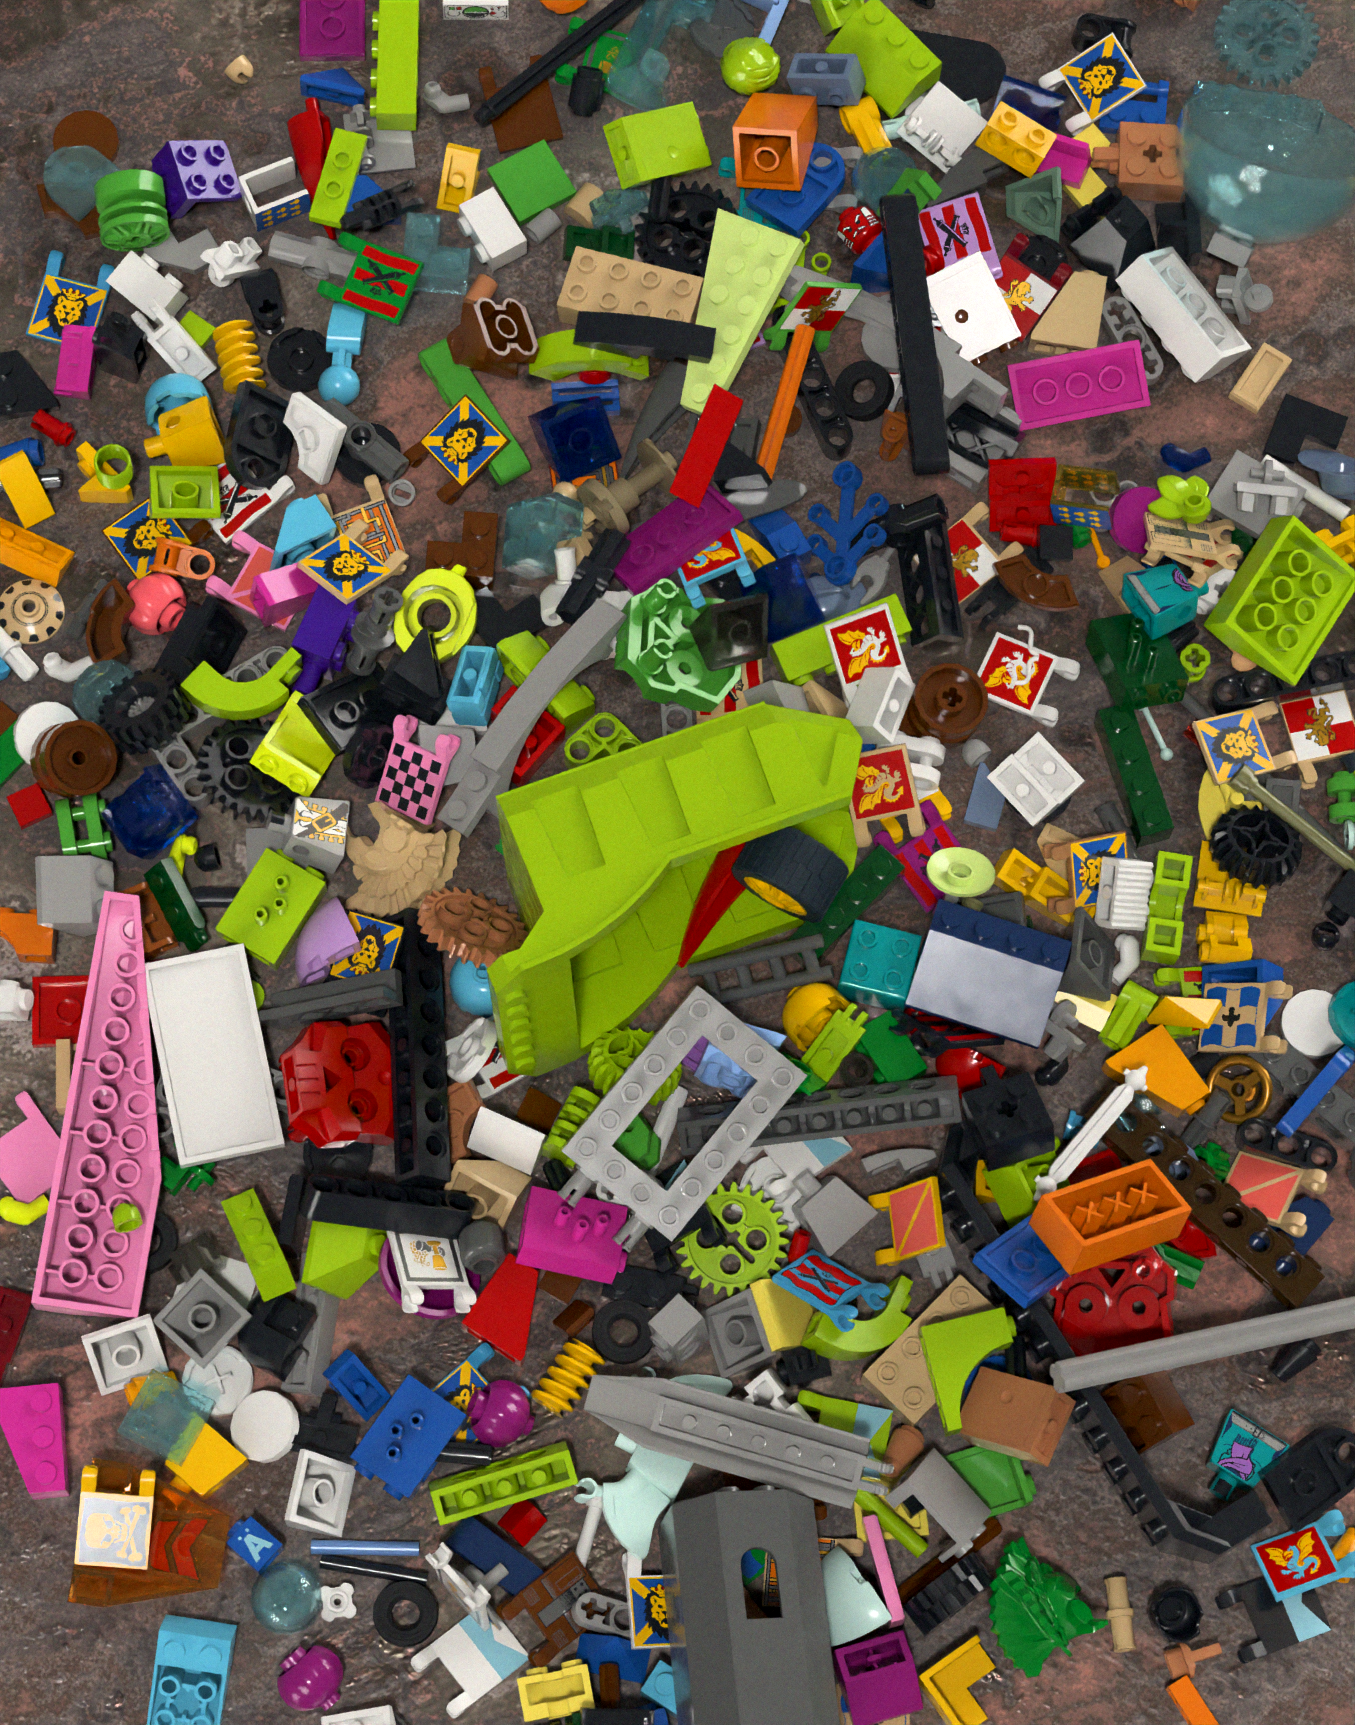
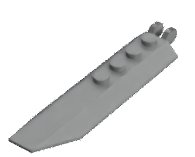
M593 1375L584 1405L585 1411L643 1448L852 1509L858 1489L878 1495H887L888 1487L884 1486V1484L862 1480L865 1467L883 1474H893L894 1466L890 1463L867 1458L870 1438L665 1378Z

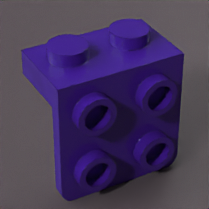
M222 140L168 141L151 160L153 172L161 176L164 183L165 206L170 219H181L196 202L238 201L242 197L239 181L227 145Z

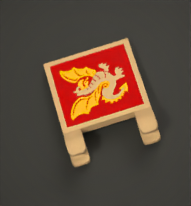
M906 743L865 751L860 754L851 804L849 805L856 844L859 848L868 847L872 843L868 821L907 814L912 837L922 836L926 830Z

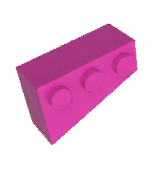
M59 1383L0 1388V1425L29 1494L34 1500L70 1496L63 1390Z

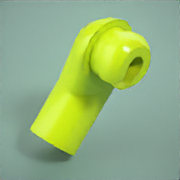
M181 834L175 838L168 858L172 857L181 876L183 875L186 854L193 855L198 847L197 839L193 836L187 837L186 834Z
M44 1194L29 1204L6 1196L0 1200V1216L8 1222L23 1226L29 1225L47 1213L49 1201Z

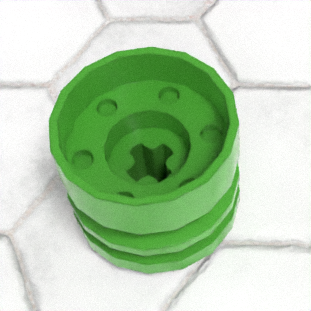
M129 169L105 175L96 182L94 194L96 208L100 214L98 224L102 245L119 252H130V250L136 252L143 251L142 247H157L167 241L170 236L168 214L164 208L166 199L161 176L147 170Z

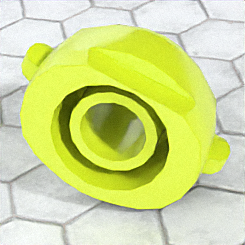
M457 564L452 570L444 568L428 569L417 575L402 592L403 605L394 615L393 631L396 645L403 653L406 652L420 630L423 629L421 623L423 611L434 603L447 605L451 613L450 622L447 627L439 632H434L439 663L443 664L457 656L462 651V648L468 645L477 625V604L474 589L464 578L467 571L466 567Z

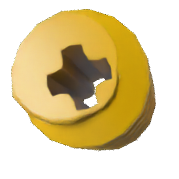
M247 320L228 321L218 326L212 334L213 340L216 343L215 352L219 355L217 361L221 367L220 375L224 380L223 389L235 395L238 384L245 380L263 389L266 388L265 381L256 380L262 377L264 373L261 368H256L261 363V358L253 355L258 351V345L250 343L255 340L256 335L253 331H246L253 325Z
M572 1338L575 1344L568 1342L563 1345V1350L567 1356L562 1354L556 1355L555 1361L560 1368L548 1367L547 1373L551 1379L541 1378L539 1380V1385L543 1391L533 1390L531 1392L532 1398L538 1404L560 1418H563L560 1414L561 1410L571 1413L574 1411L568 1402L569 1398L578 1401L582 1399L576 1388L588 1389L590 1387L584 1376L598 1375L592 1364L596 1363L604 1366L606 1363L597 1352L575 1338Z

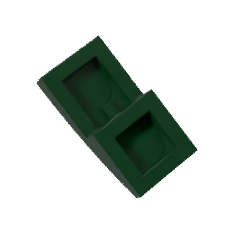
M567 225L564 230L563 260H572L576 246L633 260L635 230L602 225L600 230Z

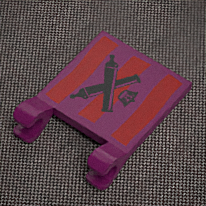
M930 800L920 804L924 822L929 827L922 836L915 837L899 849H897L891 836L885 830L876 834L873 839V844L876 848L881 844L905 866V876L901 880L926 914L935 908L938 899H942L944 892L937 889L928 879L926 873L928 860L939 850L950 847H962Z

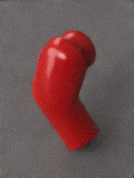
M795 1229L788 1252L789 1264L808 1253L807 1249L812 1236L810 1232L803 1229Z

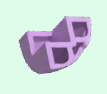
M337 897L321 905L309 917L300 932L295 950V969L300 988L327 977L331 970L330 964L362 951L356 933Z

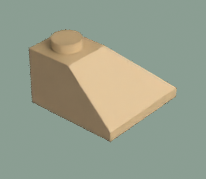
M458 1160L451 1172V1182L446 1183L444 1190L463 1193L474 1200L476 1205L470 1224L477 1220H485L498 1225L504 1232L519 1207L532 1178L500 1161Z

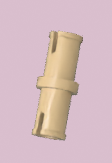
M1127 1577L1107 1578L1104 1580L1109 1611L1106 1612V1619L1111 1623L1113 1651L1115 1653L1136 1650L1132 1618L1135 1617L1134 1609L1130 1608Z

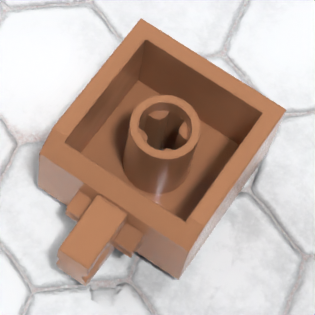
M1120 121L1116 133V143H1110L1109 147H1094L1092 167L1109 169V173L1115 174V186L1121 190L1122 196L1127 195L1132 200L1179 202L1185 187L1186 125Z

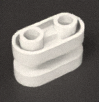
M898 730L893 744H877L876 749L906 743L916 789L922 791L938 789L941 773L932 766L942 765L946 748L940 744L939 739L931 736L911 737Z

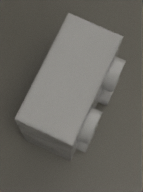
M1225 229L1216 231L1206 251L1241 268H1246L1255 250L1252 247L1253 243L1244 238L1237 240L1233 238V233Z

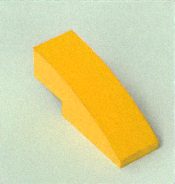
M1015 848L1005 850L994 866L995 880L993 884L1007 893L1021 891L1024 894V902L1027 906L1067 927L1074 911L1065 915H1058L1056 912L1050 913L1047 910V900L1055 897L1069 896L1068 881L1047 866H1038ZM1096 906L1084 908L1093 919L1096 913Z

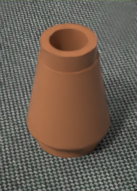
M902 1425L899 1429H895L892 1432L882 1461L892 1464L894 1470L893 1474H885L886 1476L897 1478L923 1452L925 1439L919 1430L909 1425Z

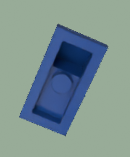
M348 1348L322 1373L329 1381V1387L366 1422L391 1398V1395Z

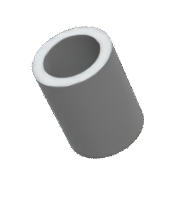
M546 208L525 225L524 229L536 244H540L562 226V223L550 208Z

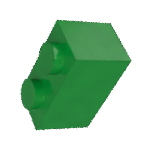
M890 1010L862 1026L867 1031L853 1050L857 1058L861 1062L866 1060L873 1070L870 1076L874 1084L920 1079L925 1076L928 1068L907 1035L897 1036L888 1030L889 1026L894 1027L898 1024L897 1020L891 1016Z

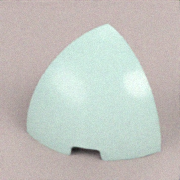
M839 1546L831 1550L822 1559L821 1569L831 1646L843 1644L861 1637L893 1619L871 1584L865 1581L856 1568L855 1563Z

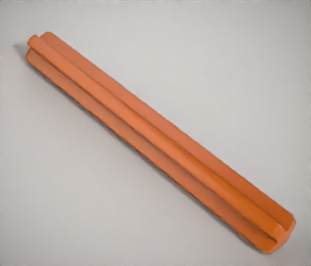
M798 324L795 328L756 461L766 470L771 480L815 334L814 328L804 324Z

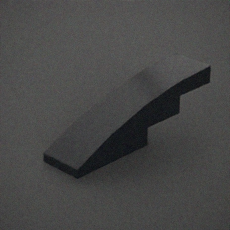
M579 311L573 344L638 359L640 354L672 362L675 357L709 364L712 359L716 328L642 315Z

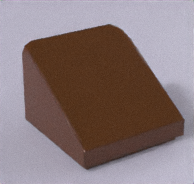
M529 1087L515 1116V1121L548 1136L562 1104Z
M575 1300L552 1323L568 1341H572V1338H575L594 1320L595 1310L584 1302Z

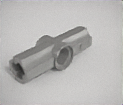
M275 231L269 246L268 260L300 268L303 273L315 279L326 280L329 277H334L346 281L358 254L340 248L337 243L325 237L313 236L311 239H306Z

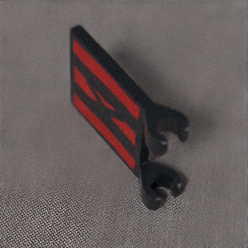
M894 1010L891 1016L900 1021L896 1026H889L888 1029L897 1036H904L915 1028L923 1032L924 1038L932 1042V1044L928 1048H921V1052L930 1058H936L948 1049L1004 1045L1005 1042L1004 1038L930 1014L909 1016L901 1010Z

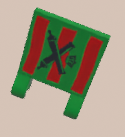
M342 232L338 243L342 245L344 250L358 254L343 289L321 280L316 291L327 300L341 303L398 325L425 264L362 240L350 233Z

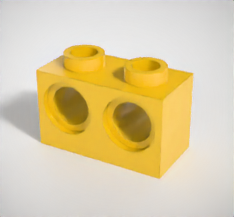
M1000 101L975 145L1031 179L1057 135Z

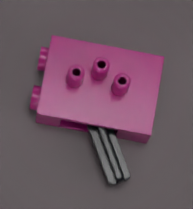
M552 1159L543 1165V1172L551 1190L532 1186L525 1201L515 1263L612 1285L617 1272L623 1273L626 1264L627 1252L622 1251L621 1247L623 1242L619 1245L612 1238L627 1222L628 1207L582 1197L574 1208L567 1202L575 1192L574 1189L565 1200L557 1194L567 1183L569 1177L562 1161Z

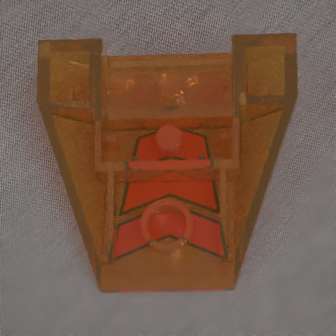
M93 1458L92 1465L98 1468L96 1492L139 1495L140 1477L143 1470L129 1463ZM156 1478L147 1570L75 1564L67 1603L107 1608L218 1589L230 1516Z

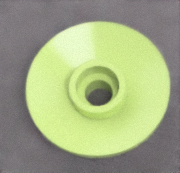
M962 847L945 848L934 853L927 863L926 873L930 882L937 889L949 895L957 897L977 896L988 891L995 880L993 864L987 857L972 849Z

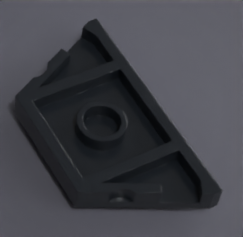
M18 350L0 353V421L34 416L40 409H43L46 413L58 412L57 400Z

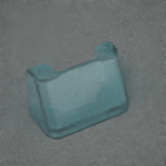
M645 0L607 72L606 87L609 94L644 112L665 108L667 99L663 97V84L668 76L670 67L666 56L658 52L672 23L688 29L690 23L697 19L710 22L716 11L717 0Z

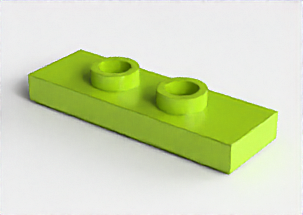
M335 128L309 213V221L339 229L342 228L339 220L347 212L368 142L367 135Z

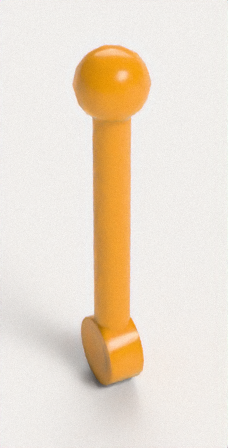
M1082 504L1078 507L1091 509L1087 504ZM1087 527L1092 531V543L1098 557L1096 566L1103 570L1110 565V559L1103 554L1095 529Z

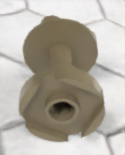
M645 438L637 444V455L643 469L628 480L619 477L607 487L598 480L590 478L577 488L576 493L579 502L596 515V519L599 522L594 526L600 533L605 528L616 529L626 536L630 529L626 514L640 504L639 496L655 485L668 497L678 498L669 492L676 476L674 470L678 467L677 462L668 451L661 453L649 438Z

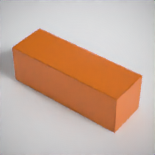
M1187 1675L1165 1689L1188 1725H1219Z

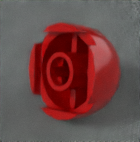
M972 1048L948 1049L935 1059V1068L939 1077L957 1075L960 1099H962V1093L983 1087L980 1082L981 1075L979 1069L993 1065L1000 1080L1006 1070V1067Z

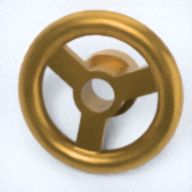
M1232 1055L1220 1060L1211 1069L1206 1079V1086L1211 1091L1206 1097L1207 1100L1214 1092L1216 1085L1228 1090L1230 1097L1234 1100L1235 1114L1226 1111L1220 1118L1225 1122L1242 1125L1250 1118H1260L1271 1103L1273 1095L1271 1077L1260 1062L1249 1056ZM1236 1065L1246 1066L1254 1071L1249 1076H1237L1234 1079L1221 1075L1225 1069ZM1261 1081V1100L1252 1111L1247 1113L1246 1103L1256 1099L1259 1092L1257 1083ZM1240 1083L1245 1088L1242 1096L1237 1093V1086Z

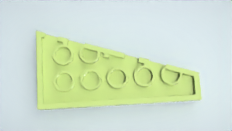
M718 208L696 319L697 325L716 328L712 359L709 364L688 360L680 402L684 409L701 415L714 384L727 391L729 390L805 246L801 239Z

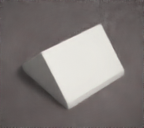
M481 1106L467 1147L531 1175L543 1154V1147L548 1136Z
M150 1313L81 1336L101 1396L124 1389L123 1385L131 1382V1378L169 1371Z
M300 1449L284 1519L287 1527L342 1537L356 1474L355 1466L306 1449Z

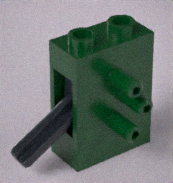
M1133 613L1090 621L1085 645L1120 712L1183 701L1189 677L1176 653L1198 636L1199 629L1193 620L1172 630L1168 635L1165 634L1154 640H1151L1144 630V620L1136 618Z

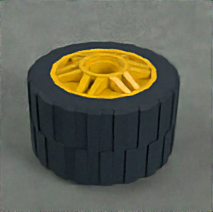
M790 826L747 841L731 868L734 878L752 894L790 916L803 921L807 920L811 923L822 921L849 874L848 867L844 861L833 851L809 835Z

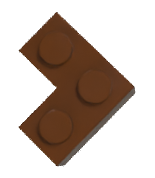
M464 511L462 543L428 540L425 571L435 568L452 570L455 565L459 564L467 568L464 578L474 590H481L487 586L490 591H493L498 539V513Z

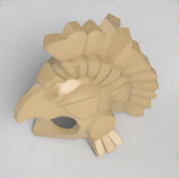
M381 801L367 804L374 818L379 822V836L375 843H373L368 836L355 837L351 833L350 827L347 826L345 851L355 864L353 866L355 877L357 880H362L363 883L358 887V892L346 900L345 909L357 910L360 913L370 916L374 915L380 919L389 914L390 916L407 908L413 910L420 909L426 895H431L433 890L441 891L442 887H445V882L453 878V870L458 865L457 857L460 853L458 844L461 834L454 829L446 833L443 829L437 833H429L436 826V823L432 822L431 825H425L389 808Z

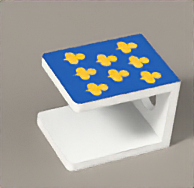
M292 157L238 177L242 199L257 232L311 210L307 189L257 208L252 197L294 180L296 172Z

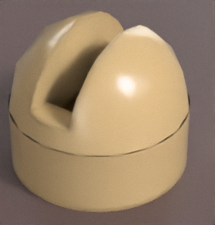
M241 55L226 68L225 74L235 83L245 84L248 82L246 76L252 78L254 68L245 55Z

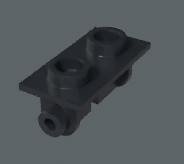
M1117 186L1112 188L1106 187L1104 192L1092 200L1093 203L1091 205L1086 204L1075 213L1067 215L1066 221L1060 226V231L1073 240L1111 200L1122 197L1121 190Z

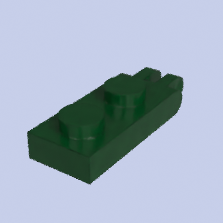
M172 857L162 859L147 871L144 877L177 940L184 943L189 951L195 952L208 941V936L203 928L205 920Z

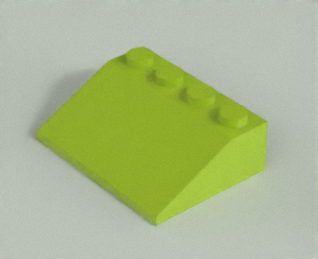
M1294 515L1271 518L1205 621L1204 626L1226 646L1294 686L1298 683L1355 592V570Z

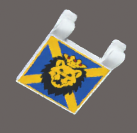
M1113 32L1060 68L1045 74L1038 80L1039 85L1046 94H1051L1066 82L1084 112L1071 117L1065 123L1072 136H1076L1092 123L1147 88V85Z
M627 1551V1553L622 1555V1567L626 1580L631 1650L670 1648L663 1575L641 1576L642 1560L637 1559Z

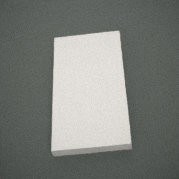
M244 944L145 963L148 1008L180 1168L285 1147Z

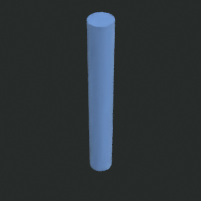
M311 1540V1554L419 1556V1542Z

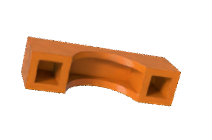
M0 907V937L13 946L19 961L23 963L55 964L58 930L37 925V909L29 910L28 914L15 913L14 909Z

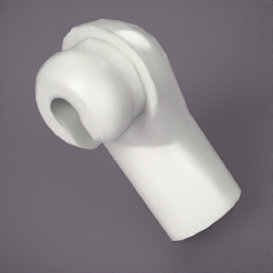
M56 652L48 653L43 659L45 672L49 676L67 683L95 671L89 655L73 663L61 659Z
M1125 933L1117 936L1114 943L1116 949L1120 951V961L1113 968L1112 982L1117 986H1120L1140 964L1139 942L1134 936H1129Z

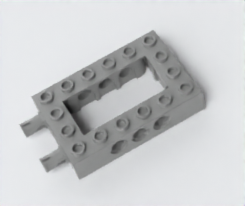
M695 985L560 1149L577 1163L576 1168L578 1170L557 1194L565 1200L572 1190L575 1189V1192L567 1200L575 1208L592 1184L600 1182L632 1209L631 1213L633 1215L612 1238L617 1244L621 1245L630 1234V1237L621 1246L630 1253L648 1228L651 1230L656 1228L672 1242L805 1080L807 1075L706 991ZM703 1035L711 1042V1045L726 1054L739 1065L740 1069L750 1074L757 1082L742 1094V1099L725 1119L719 1122L720 1126L703 1146L697 1149L696 1156L680 1174L678 1173L674 1177L671 1187L666 1191L612 1147V1145Z

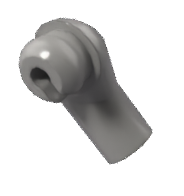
M430 81L423 87L424 101L441 114L470 109L467 93L448 96L441 90L440 84L435 81Z

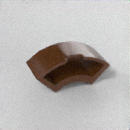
M116 578L110 581L97 595L90 608L87 621L86 643L92 664L101 681L129 663L124 646V638L131 625L129 617L135 609V603Z

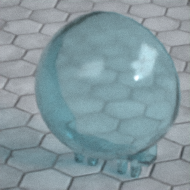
M1196 80L1192 96L1187 98L1178 118L1175 132V155L1179 177L1186 193L1199 212L1214 226L1231 236L1247 242L1282 245L1303 241L1322 233L1341 220L1355 205V129L1327 112L1321 100L1298 97L1296 94H1279L1277 91L1266 92L1236 87L1234 84L1222 85L1216 84L1217 82L1215 81L1204 82Z

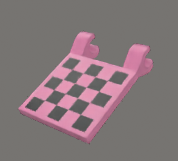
M397 715L393 722L394 738L375 801H381L386 806L425 825H431L450 761L460 746V738L453 734H448V736L445 734L438 735L435 742V754L409 742V739L417 729L418 719L412 715Z

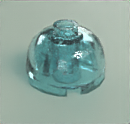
M876 147L863 153L855 162L851 172V187L855 197L862 206H868L877 212L880 196L889 193L906 168L916 169L914 160L910 156H906L902 152L903 150L895 147Z
M280 1562L267 1567L257 1576L251 1589L250 1604L255 1618L265 1629L277 1635H292L305 1631L316 1621L322 1609V1590L318 1579L308 1568L295 1562Z

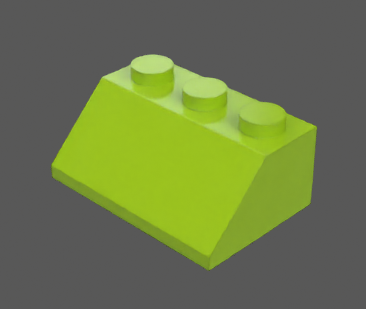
M869 0L854 12L825 50L826 54L857 55L866 78L863 91L870 95L875 103L891 119L895 118L940 80L942 62L880 0Z
M528 630L505 638L496 644L498 660L501 661L504 668L503 673L517 688L521 686L541 659L550 651V647L539 635L534 637ZM571 679L545 708V711L566 727V738L595 714V697L585 685L582 684L579 687Z

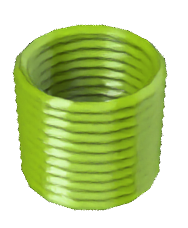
M108 444L96 452L94 468L97 479L102 486L117 490L124 488L130 483L133 477V467L129 452L124 447L118 444ZM119 458L127 463L124 471L117 475H107L100 470L102 464L108 459Z

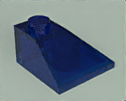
M1004 75L991 116L1000 101L1051 132H1055L1059 128L1067 96Z
M599 396L556 403L527 416L537 444L560 483L572 481L622 458Z
M792 553L763 565L753 572L756 583L744 587L742 582H739L763 646L826 621L803 559L797 553Z

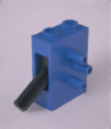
M408 1374L350 1457L357 1462L354 1469L370 1481L376 1475L386 1483L383 1487L384 1491L401 1501L403 1496L412 1501L439 1462L489 1466L492 1462L493 1449L491 1445L453 1442L470 1418Z

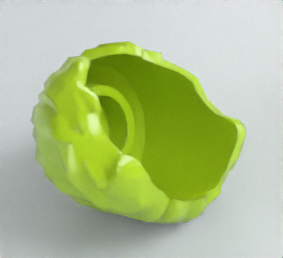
M739 38L728 44L723 51L722 58L720 59L721 76L731 89H734L741 95L763 92L764 89L769 88L777 81L781 68L780 56L762 38Z

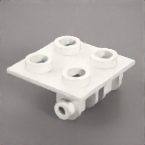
M937 81L898 128L896 133L943 172L947 173L951 167L962 159L961 155L984 129L987 121L940 81Z

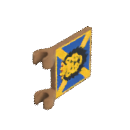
M1121 830L1068 842L1043 845L1044 858H1052L1055 861L1067 859L1069 896L1055 897L1047 900L1048 912L1065 915L1075 911V908L1080 906L1089 908L1097 905L1102 857L1128 858L1126 831Z

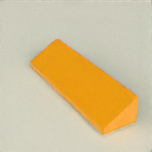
M0 517V563L36 580L44 581L56 588L74 558L75 552Z

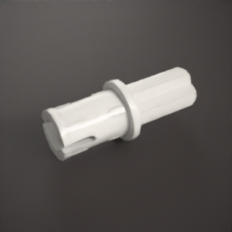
M0 626V657L23 681H31L39 672L38 666L21 649L22 644L19 641H14Z

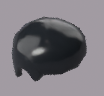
M1167 1586L1154 1595L1150 1602L1148 1619L1156 1634L1164 1640L1173 1643H1187L1200 1634L1199 1624L1204 1613L1195 1594L1185 1587Z

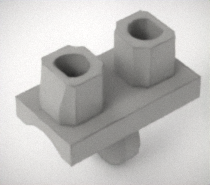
M1238 267L1236 276H1219L1216 294L1218 298H1222L1221 309L1224 313L1237 314L1240 324L1250 325L1249 310L1257 313L1266 311L1271 307L1273 303L1271 289L1264 284L1253 285L1248 268Z
M1266 459L1263 469L1251 468L1250 478L1262 479L1261 483L1234 481L1233 492H1237V511L1257 512L1258 496L1268 495L1271 496L1269 514L1288 516L1292 505V498H1297L1298 488L1271 485L1272 480L1284 481L1285 471L1273 470V460Z
M1069 1000L1063 1001L1060 1004L1054 1001L1051 1009L1052 1014L1049 1015L1042 1036L1043 1039L1047 1032L1053 1035L1043 1048V1052L1060 1063L1070 1054L1072 1049L1081 1053L1087 1045L1066 1028L1068 1025L1074 1029L1079 1024V1020L1075 1018L1077 1007Z

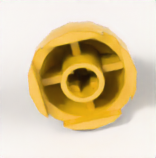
M823 982L795 987L789 992L782 1011L781 1018L784 1031L798 1049L803 1052L808 1051L805 1046L813 1044L838 1009L844 1012L851 1003L840 991Z

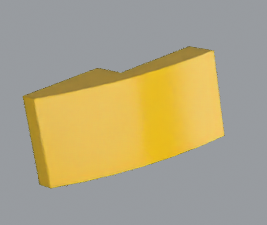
M23 450L0 461V482L25 529L55 514Z

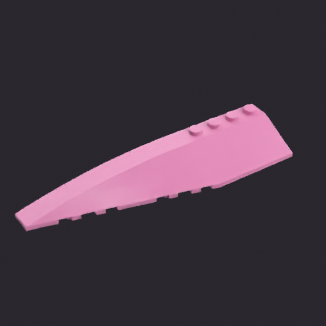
M104 891L31 1303L36 1310L70 1315L134 1319L139 1316L162 1174L140 897L138 895ZM121 1203L135 1205L140 1211L143 1224L130 1232H116L112 1221V1212L115 1207Z

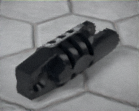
M413 179L353 203L352 207L354 210L344 214L339 220L344 232L360 226L366 231L425 206L422 197L413 198L404 204H400L397 196L407 193L414 188L415 183Z

